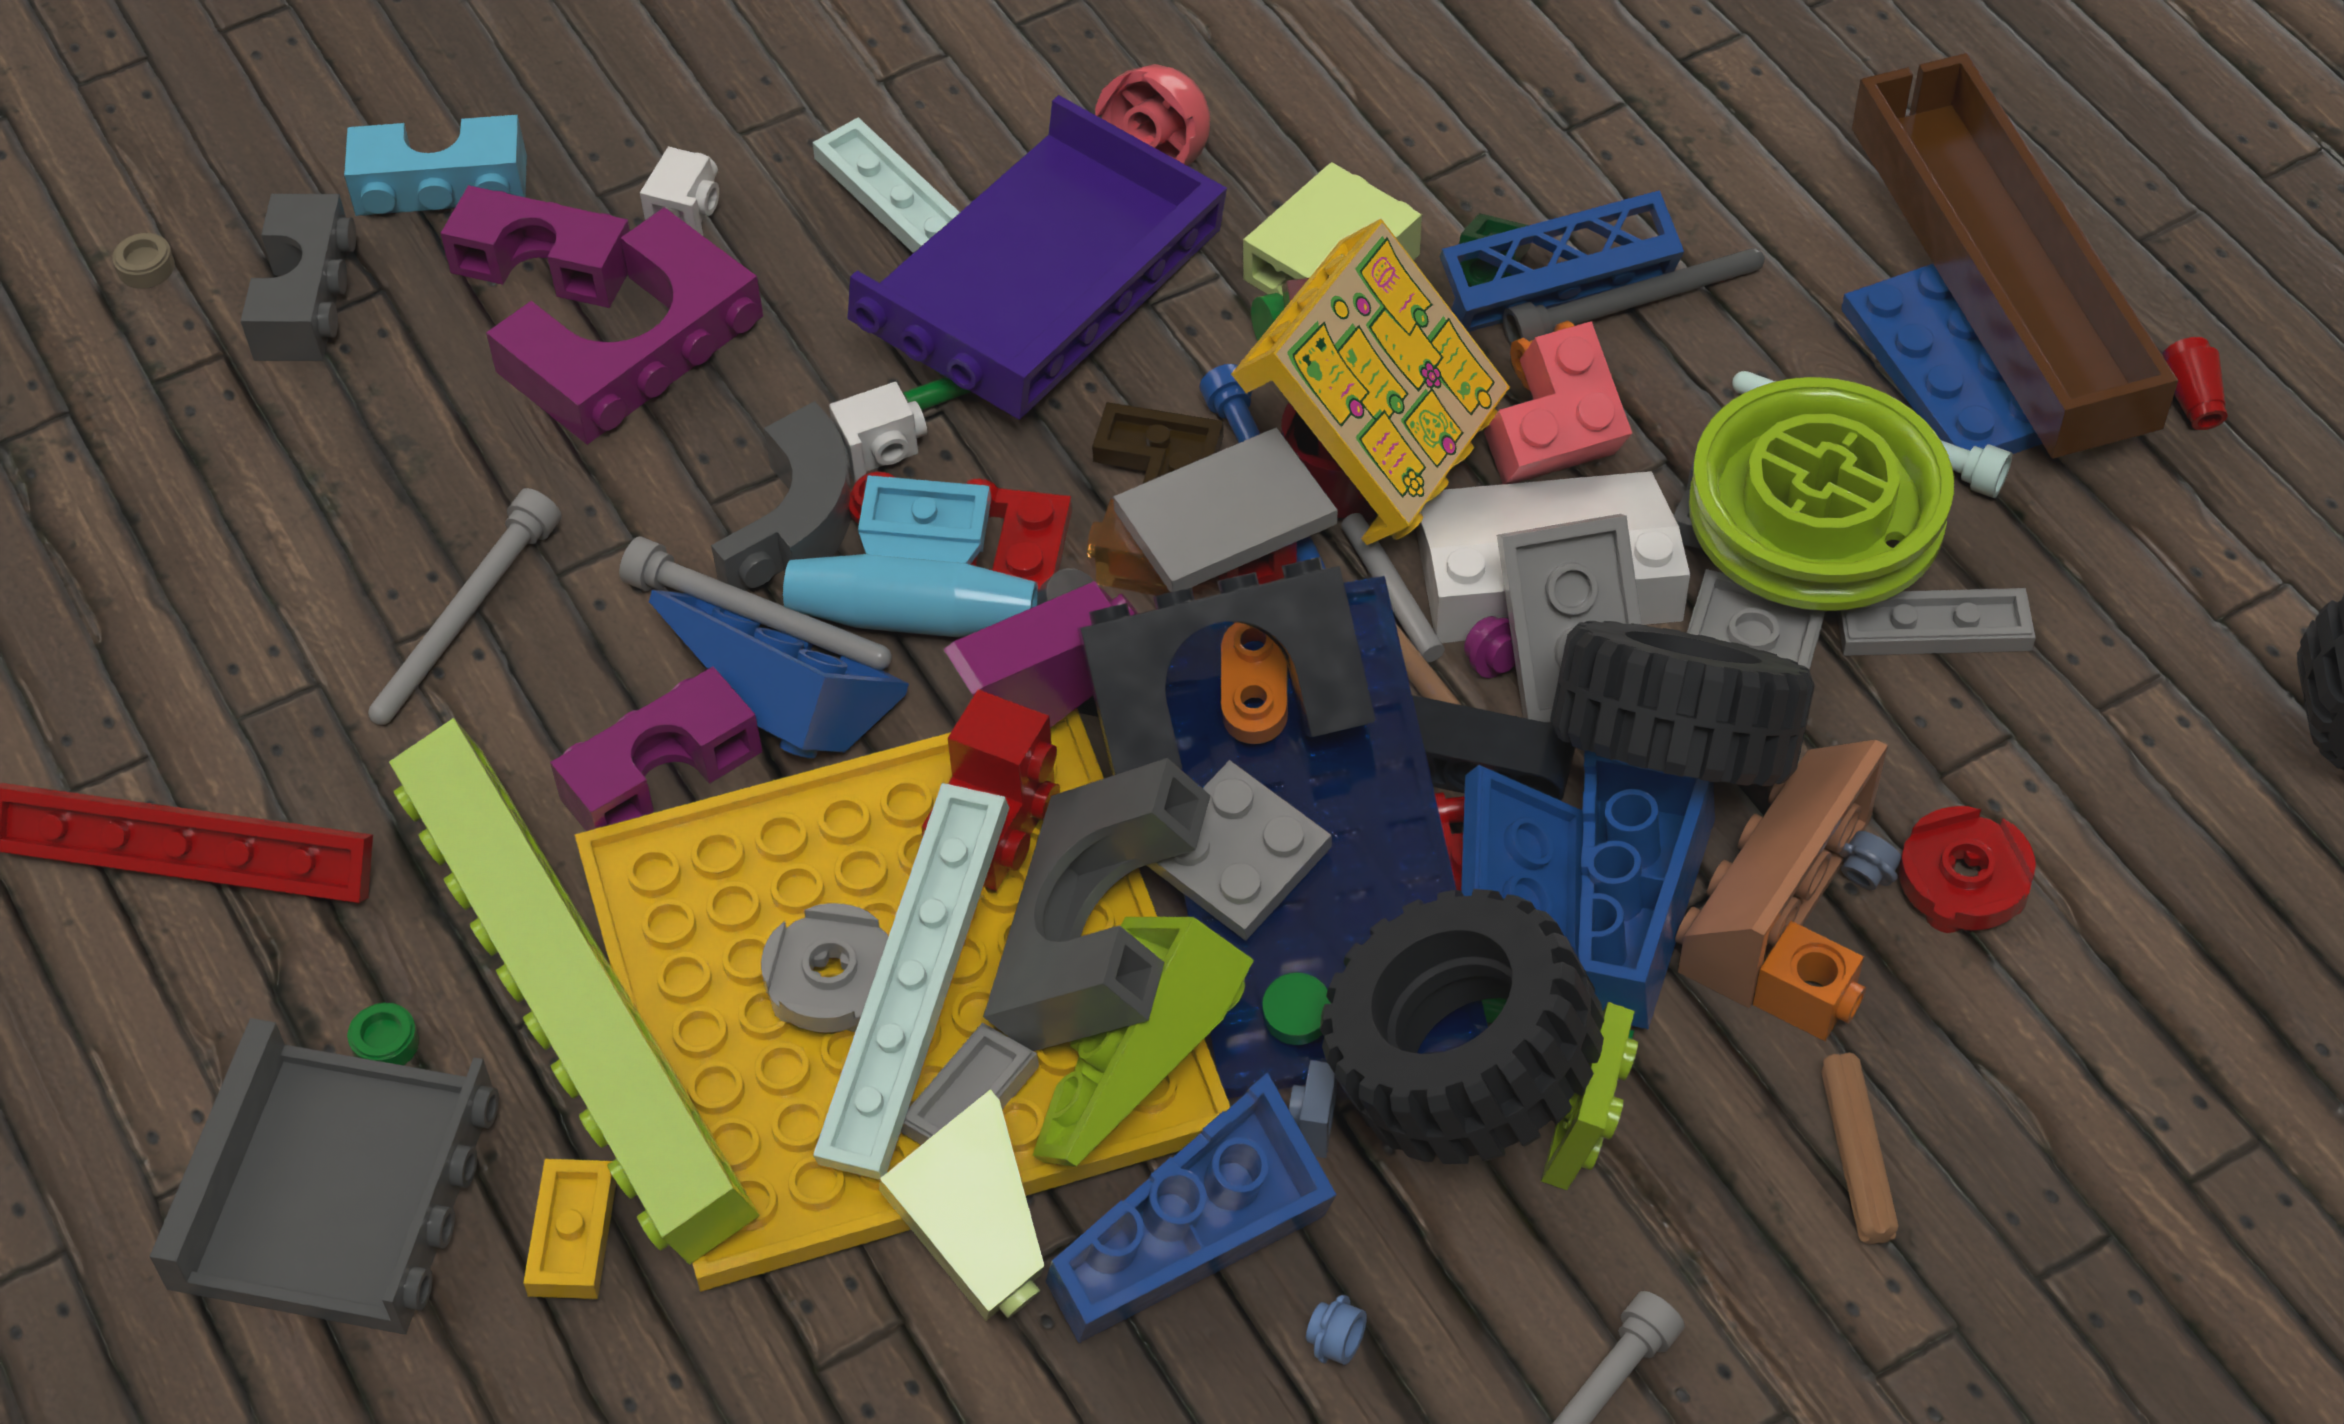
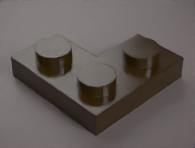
M1106 402L1092 445L1093 462L1146 471L1144 484L1219 452L1224 437V423L1221 420Z

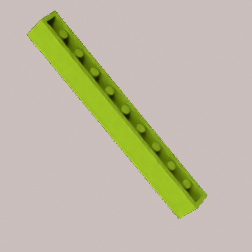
M452 718L389 761L402 784L393 791L396 798L413 821L417 822L422 819L426 829L420 832L418 836L432 858L440 866L447 862L452 873L444 878L445 884L463 909L467 911L472 907L478 916L477 919L470 923L473 933L491 956L499 953L504 964L496 969L500 980L518 1003L525 999L529 1005L531 1012L523 1016L525 1024L545 1050L553 1047L559 1060L550 1065L562 1087L573 1099L579 1095L583 1099L587 1109L579 1114V1118L600 1148H604L607 1145L610 1146L616 1159L607 1165L617 1184L630 1199L638 1195L646 1210L637 1215V1219L651 1242L660 1251L670 1245L690 1265L759 1217L758 1211L481 748L460 724Z

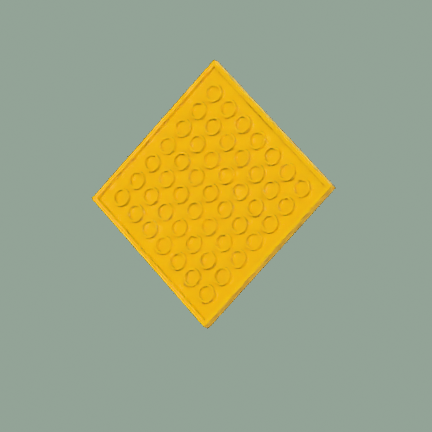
M1076 708L1050 728L1052 745L1057 747V756L1053 767L1054 780L1060 786V793L1104 779L1080 714ZM950 733L574 834L610 965L760 1215L692 1263L700 1292L911 1230L879 1191L880 1180L818 1165L813 1157L855 1032L848 1030L815 1032L781 1021L775 1016L770 998L764 986L761 958L769 936L778 926L785 921L786 928L789 927L793 922L805 918V909L820 904L839 903L864 909L879 920V927L889 936L923 838L921 826L934 807L941 784H948L952 778L947 739ZM1039 819L1030 835L1029 850L1021 867L1016 871L1010 869L997 891L985 886L982 888L909 1107L982 1022L1004 1034L983 1016L1043 820ZM1139 868L1118 880L1102 896L1089 915L1081 936L1121 926L1125 917H1157ZM829 958L826 966H815L813 971L820 973L822 977H834L841 974L844 969L841 967L839 958ZM1203 1039L1077 1166L1044 1163L1032 1155L1056 1085L1066 1075L1073 1072L1077 1064L1079 1054L1070 1047V1041L1034 1051L1038 1057V1069L1016 1095L1010 1099L1002 1111L1025 1196L1181 1151L1221 1112L1227 1111L1230 1108V1104L1205 1039ZM900 1132L887 1172L915 1151L921 1144Z

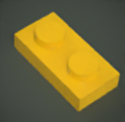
M544 1160L523 1282L528 1297L598 1299L616 1181L607 1166L612 1161Z

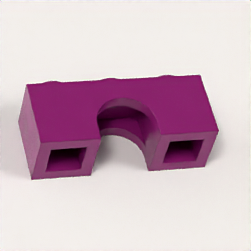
M468 185L440 233L450 272L456 275L504 285L510 272L519 263L532 258H548L556 297L606 308L611 307L628 275L621 243V237L630 231L628 219L614 217L610 214L595 213L563 206L554 202H544L511 195L503 191H493Z
M712 666L694 678L681 681L670 692L645 707L625 714L616 724L589 740L572 745L563 755L551 761L550 764L560 800L585 831L654 813L645 776L649 771L661 764L681 762L691 765L710 784L762 753L755 713Z

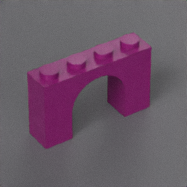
M665 207L621 237L628 277L669 308L664 319L653 329L624 341L599 342L588 340L568 330L533 301H530L486 332L496 373L586 445L604 432L618 426L626 416L651 398L659 396L671 383L696 365L707 361L712 353L738 334L748 331L756 321L763 317L757 276Z

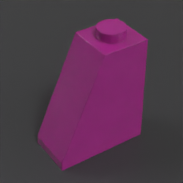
M1093 581L958 639L948 645L944 651L973 696L979 689L1049 715L1051 728L1093 696L1077 628L1092 625L1089 616L1090 611L1127 603L1130 615L1138 614V612L1122 593L1112 599Z

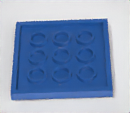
M1934 264L1844 294L1842 312L1914 411L1928 423L1940 440L1970 451L1974 446L1984 449L1989 444L2012 452V454L2043 444Z

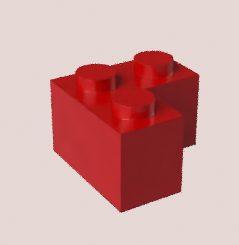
M978 689L947 738L952 778L948 784L1004 796L1007 800L1009 811L983 885L997 891L1010 869L1016 871L1023 864L1029 850L1032 831L1039 819L1044 821L1051 796L1060 793V786L1054 780L1053 767L1057 756V747L1052 745L1049 715ZM931 812L929 813V815L927 816V818H926V820L924 821L923 825L921 826V828H922V835H923V836H924V833H925V830H926V827H927V824H928V821H929Z

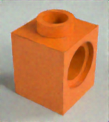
M1790 921L1760 968L1753 1005L1826 1041L1838 1020L1850 1023L1861 1005L1866 987L1859 984L1858 980L1864 956ZM1805 981L1817 982L1823 985V987L1811 986L1805 983Z

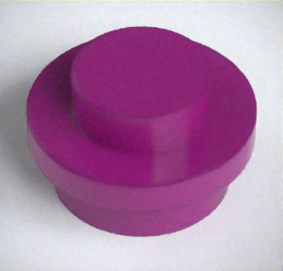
M1495 616L1483 618L1472 627L1466 637L1464 644L1465 655L1469 659L1472 669L1482 677H1497L1515 666L1509 618H1498Z

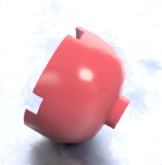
M1153 64L1129 70L1113 79L1102 89L1095 107L1096 116L1100 117L1102 115L1103 120L1187 166L1202 153L1209 136L1210 111L1204 94L1194 80L1174 68Z

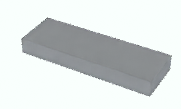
M2026 588L1902 591L1891 598L1869 606L1836 611L1843 656L2032 651L2036 638Z

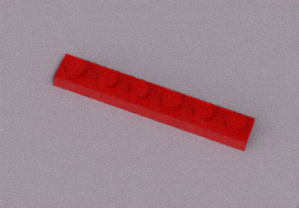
M0 783V852L360 903L369 897L373 834Z

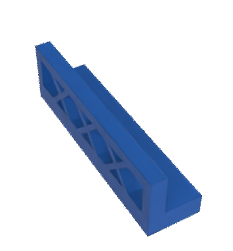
M1659 190L1443 248L1439 257L1455 296L1451 310L1465 329L1471 332L1503 323L1504 310L1516 305L1531 302L1534 306L1543 305L1548 309L1673 272L1684 253V249ZM1650 211L1659 236L1641 240L1621 230V227L1626 217ZM1617 220L1615 226L1607 223ZM1585 228L1608 239L1601 252L1590 255L1567 245V242L1572 232ZM1563 235L1560 241L1553 238L1555 236ZM1614 242L1621 245L1611 249ZM1529 243L1554 253L1546 267L1534 270L1512 258L1518 246ZM1509 249L1506 256L1499 253L1500 251ZM1559 257H1562V258L1568 260V261H1564V262L1557 263ZM1479 258L1499 269L1493 281L1469 287L1460 262ZM1505 271L1512 274V276L1502 278Z

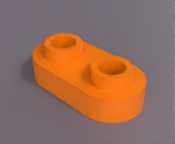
M1236 622L1227 629L1221 643V707L1223 723L1226 730L1235 739L1248 744H1261L1277 737L1287 722V662L1278 646L1267 635L1252 626ZM1251 641H1259L1264 644L1262 648L1254 651L1243 647ZM1250 698H1260L1265 701L1258 708H1249L1243 704Z

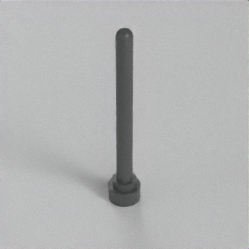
M1751 248L1548 309L1543 305L1534 306L1531 302L1523 303L1504 310V332L1510 346L1512 341L1520 338L1531 341L1535 337L1552 333L1556 324L1564 321H1570L1577 325L1757 271L1762 268L1765 258L1760 250Z

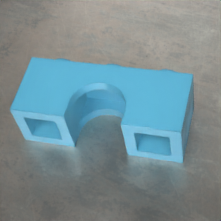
M518 115L461 119L460 135L457 141L449 148L435 153H422L411 149L404 123L348 127L344 177L355 215L452 209L456 207L468 185L526 197L527 154Z

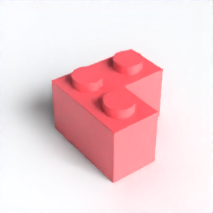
M1592 321L1535 337L1520 358V363L1534 400L1500 409L1484 430L1502 484L1519 483L1614 455L1631 436L1632 431Z

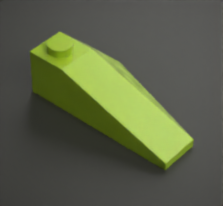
M1125 917L1121 927L1165 962L1149 1020L1071 1041L1070 1047L1079 1054L1074 1071L1066 1075L1056 1085L1032 1156L1044 1163L1077 1166L1224 1019L1226 1013L1239 1002L1245 989L1244 979L1254 960L1195 917Z

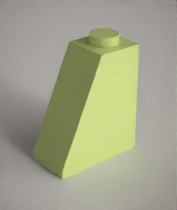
M990 1089L882 1176L879 1183V1191L986 1321L999 1310L1007 1318H1010L1038 1295L1040 1289L1034 1281L1041 1276L1044 1268V1262L1001 1103Z

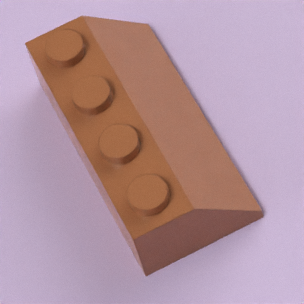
M1878 740L1810 749L1798 764L1797 770L1784 783L1780 785L1774 783L1768 799V803L1772 805L1764 817L1755 813L1749 819L1739 839L1738 849L1741 850L1733 863L1724 859L1719 864L1707 889V895L1710 898L1702 910L1693 906L1682 920L1675 938V942L1682 945L1678 973L1747 1008L1751 1007L1760 968L1790 921L1803 926L1843 864V857L1839 853L1846 843H1850L1857 831H1864L1869 824L1888 745Z

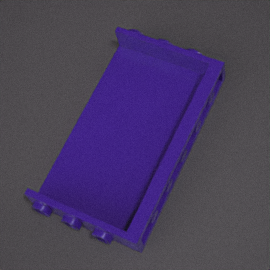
M1058 95L1052 100L1049 134L879 283L858 270L850 276L848 320L857 324L865 332L872 333L905 352L911 359L920 361L951 379L959 387L973 392L1020 420L1220 231L1227 188Z

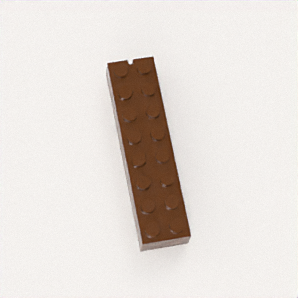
M1964 53L1919 64L1910 116L1906 117L1913 74L1909 67L1860 79L1852 131L2051 458L2065 456L2164 429L2178 379L1968 54Z

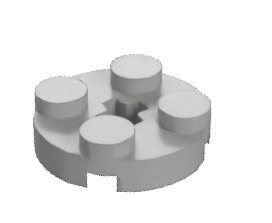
M827 903L805 909V918L793 922L787 928L784 921L772 932L762 953V976L775 1016L781 1021L792 1023L806 1030L815 1032L848 1030L856 1032L889 936L879 927V920L868 911L856 906ZM829 958H839L841 967L844 969L841 974L834 977H822L820 973L813 971L815 966H826Z

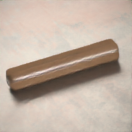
M1850 1052L1841 1055L1832 1054L1824 1059L1821 1073L1858 1236L1863 1243L1868 1245L1888 1243L1895 1239L1899 1225L1860 1059Z

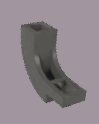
M815 401L764 428L770 468L789 488V492L773 511L711 545L719 581L744 591L762 586L774 575L783 570L785 572L789 560L832 557L846 536L851 521L849 512L851 485L846 450L836 425Z

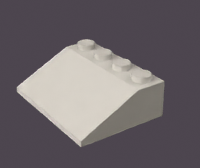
M1652 471L1445 489L1435 498L1428 501L1420 511L1423 515V520L1416 527L1433 629L1441 643L1465 641L1472 627L1483 618L1489 616L1509 618L1497 541L1498 534L1615 514L1627 515L1642 625L1683 621L1690 572L1679 526Z

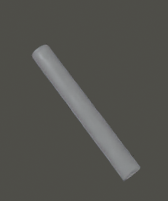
M1360 513L1347 516L1343 520L1341 528L1407 636L1427 662L1437 660L1443 655L1445 648L1379 541L1366 545L1361 539L1370 526Z

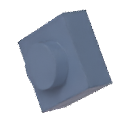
M1310 1060L1306 1087L1293 1085L1289 1111L1315 1157L1326 1158L1337 1100V1079L1328 1063Z

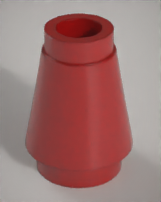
M2189 337L2171 344L2163 351L2162 356L2178 379L2174 393L2175 398L2195 430H2207L2219 426L2228 417L2225 408L2226 402L2219 351L2211 347L2209 341L2203 337Z

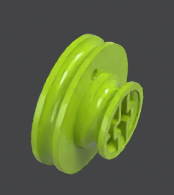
M1822 377L1786 379L1768 383L1743 393L1730 401L1711 419L1701 435L1695 453L1689 494V514L1694 533L1706 555L1726 576L1750 592L1768 600L1801 609L1822 611L1855 609L1884 601L1899 594L1922 577L1932 565L1943 543L1947 519L1953 500V468L1949 455L1935 431L1914 410L1890 395L1862 384L1840 379ZM1889 540L1900 541L1894 548L1886 544Z

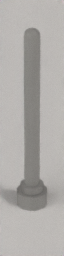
M525 488L520 491L507 508L508 518L505 521L507 530L369 707L368 715L373 723L385 725L394 718L526 544H535L538 539L544 540L550 535L562 518L559 508L551 499L534 489Z
M639 536L631 541L623 554L619 575L624 583L644 591H649L652 588L662 589L664 586L670 587L877 670L885 669L891 663L892 655L887 647L674 563L673 556L667 553L665 546Z
M1640 1291L1621 1314L1623 1324L1618 1330L1621 1339L1552 1424H1590L1643 1357L1652 1358L1656 1352H1666L1685 1328L1684 1321L1679 1313L1661 1297L1651 1292Z

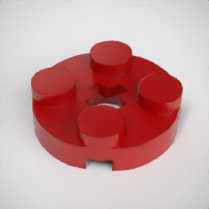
M1969 806L1941 808L1925 815L1915 824L1911 836L1904 844L1898 869L1899 879L1907 898L1919 911L1926 915L1927 922L1931 927L1944 933H1954L1960 929L1983 930L1999 926L2024 910L2035 873L2036 861L2029 841L2014 824L2002 818L1999 825L1991 819L1980 817L1982 809ZM1956 859H1964L1968 866L1979 865L1982 870L1974 877L1961 875L1954 870Z

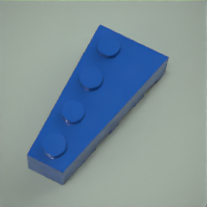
M1585 751L1579 961L1595 988V994L1602 1005V1011L1608 1002L1633 1010L1635 1012L1631 1026L1649 1029L1676 944V934L1684 919L1715 821L1714 783L1694 777L1666 774L1663 771L1649 768L1643 769L1628 765L1626 762L1597 756L1596 753L1591 751Z
M1268 1072L1253 1084L1248 1092L1227 1111L1221 1112L1205 1126L1201 1133L1173 1158L1170 1157L1151 1173L1149 1178L1124 1201L1121 1200L1052 1260L1045 1282L1078 1343L1325 1216L1337 1194Z

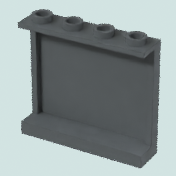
M250 1018L149 1256L166 1289L406 1335L415 1310L422 1311L428 1302L432 1288V1271L430 1269L438 1248H446L452 1237L455 1224V1211L453 1207L461 1187L467 1188L473 1180L477 1165V1150L475 1147L482 1128H490L497 1114L499 1093L498 1089L492 1086L484 1059L473 1058L466 1077L285 1045L276 1022Z

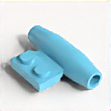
M868 475L858 532L866 554L789 560L784 576L783 603L784 607L805 615L859 629L965 637L1037 606L1038 584L1035 581L970 565L979 552H983L991 504L989 486Z

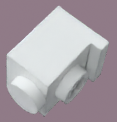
M668 146L640 191L645 220L665 207L703 236L701 223L706 215H712L719 199V185L717 182H714L718 174L715 162L704 154Z
M896 381L829 404L830 417L842 437L846 450L848 471L854 483L865 475L867 471L884 465H892L904 458L918 454L917 438L927 435V426L920 406L916 401L907 403Z

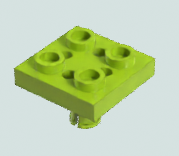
M1610 1002L1605 1006L1603 1010L1604 1023L1600 1030L1604 1037L1601 1056L1597 1063H1588L1594 1072L1582 1096L1574 1093L1569 1100L1572 1106L1571 1111L1555 1125L1541 1182L1568 1190L1581 1167L1588 1170L1593 1169L1602 1146L1603 1138L1609 1140L1612 1138L1618 1125L1624 1102L1623 1099L1614 1097L1618 1079L1625 1081L1628 1077L1638 1048V1041L1628 1038L1635 1011Z

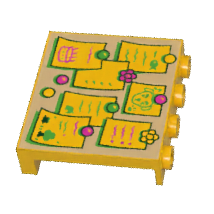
M1382 219L1375 221L1337 243L1231 374L1245 393L1270 381L1276 384L1378 514L1361 538L1366 545L1389 535L1394 540L1400 539L1413 531L1421 523L1423 515L1420 511L1428 501L1435 498L1447 487L1449 480L1446 478V475L1452 467L1459 464L1474 449L1471 443L1472 439L1492 421L1498 412L1495 407L1510 388Z

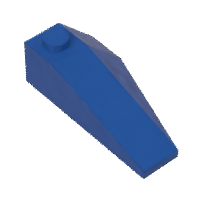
M652 590L649 603L707 669L714 666L755 713L757 726L781 738L780 748L789 753L806 758H816L818 751L846 752L906 695L909 683L883 670L871 668L843 656L838 659L811 650L813 644L783 632L760 628L761 624L688 594Z

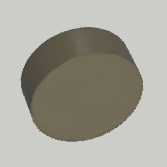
M139 233L124 239L117 245L112 255L119 279L125 285L132 288L143 289L159 285L170 277L175 267V260L168 242L162 236L153 233Z

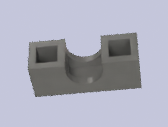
M271 194L261 237L273 274L282 276L251 278L241 324L254 361H323L328 337H335L337 333L338 314L335 304L337 295L344 294L347 288L345 259L347 252H354L355 222L352 217H346L340 194Z

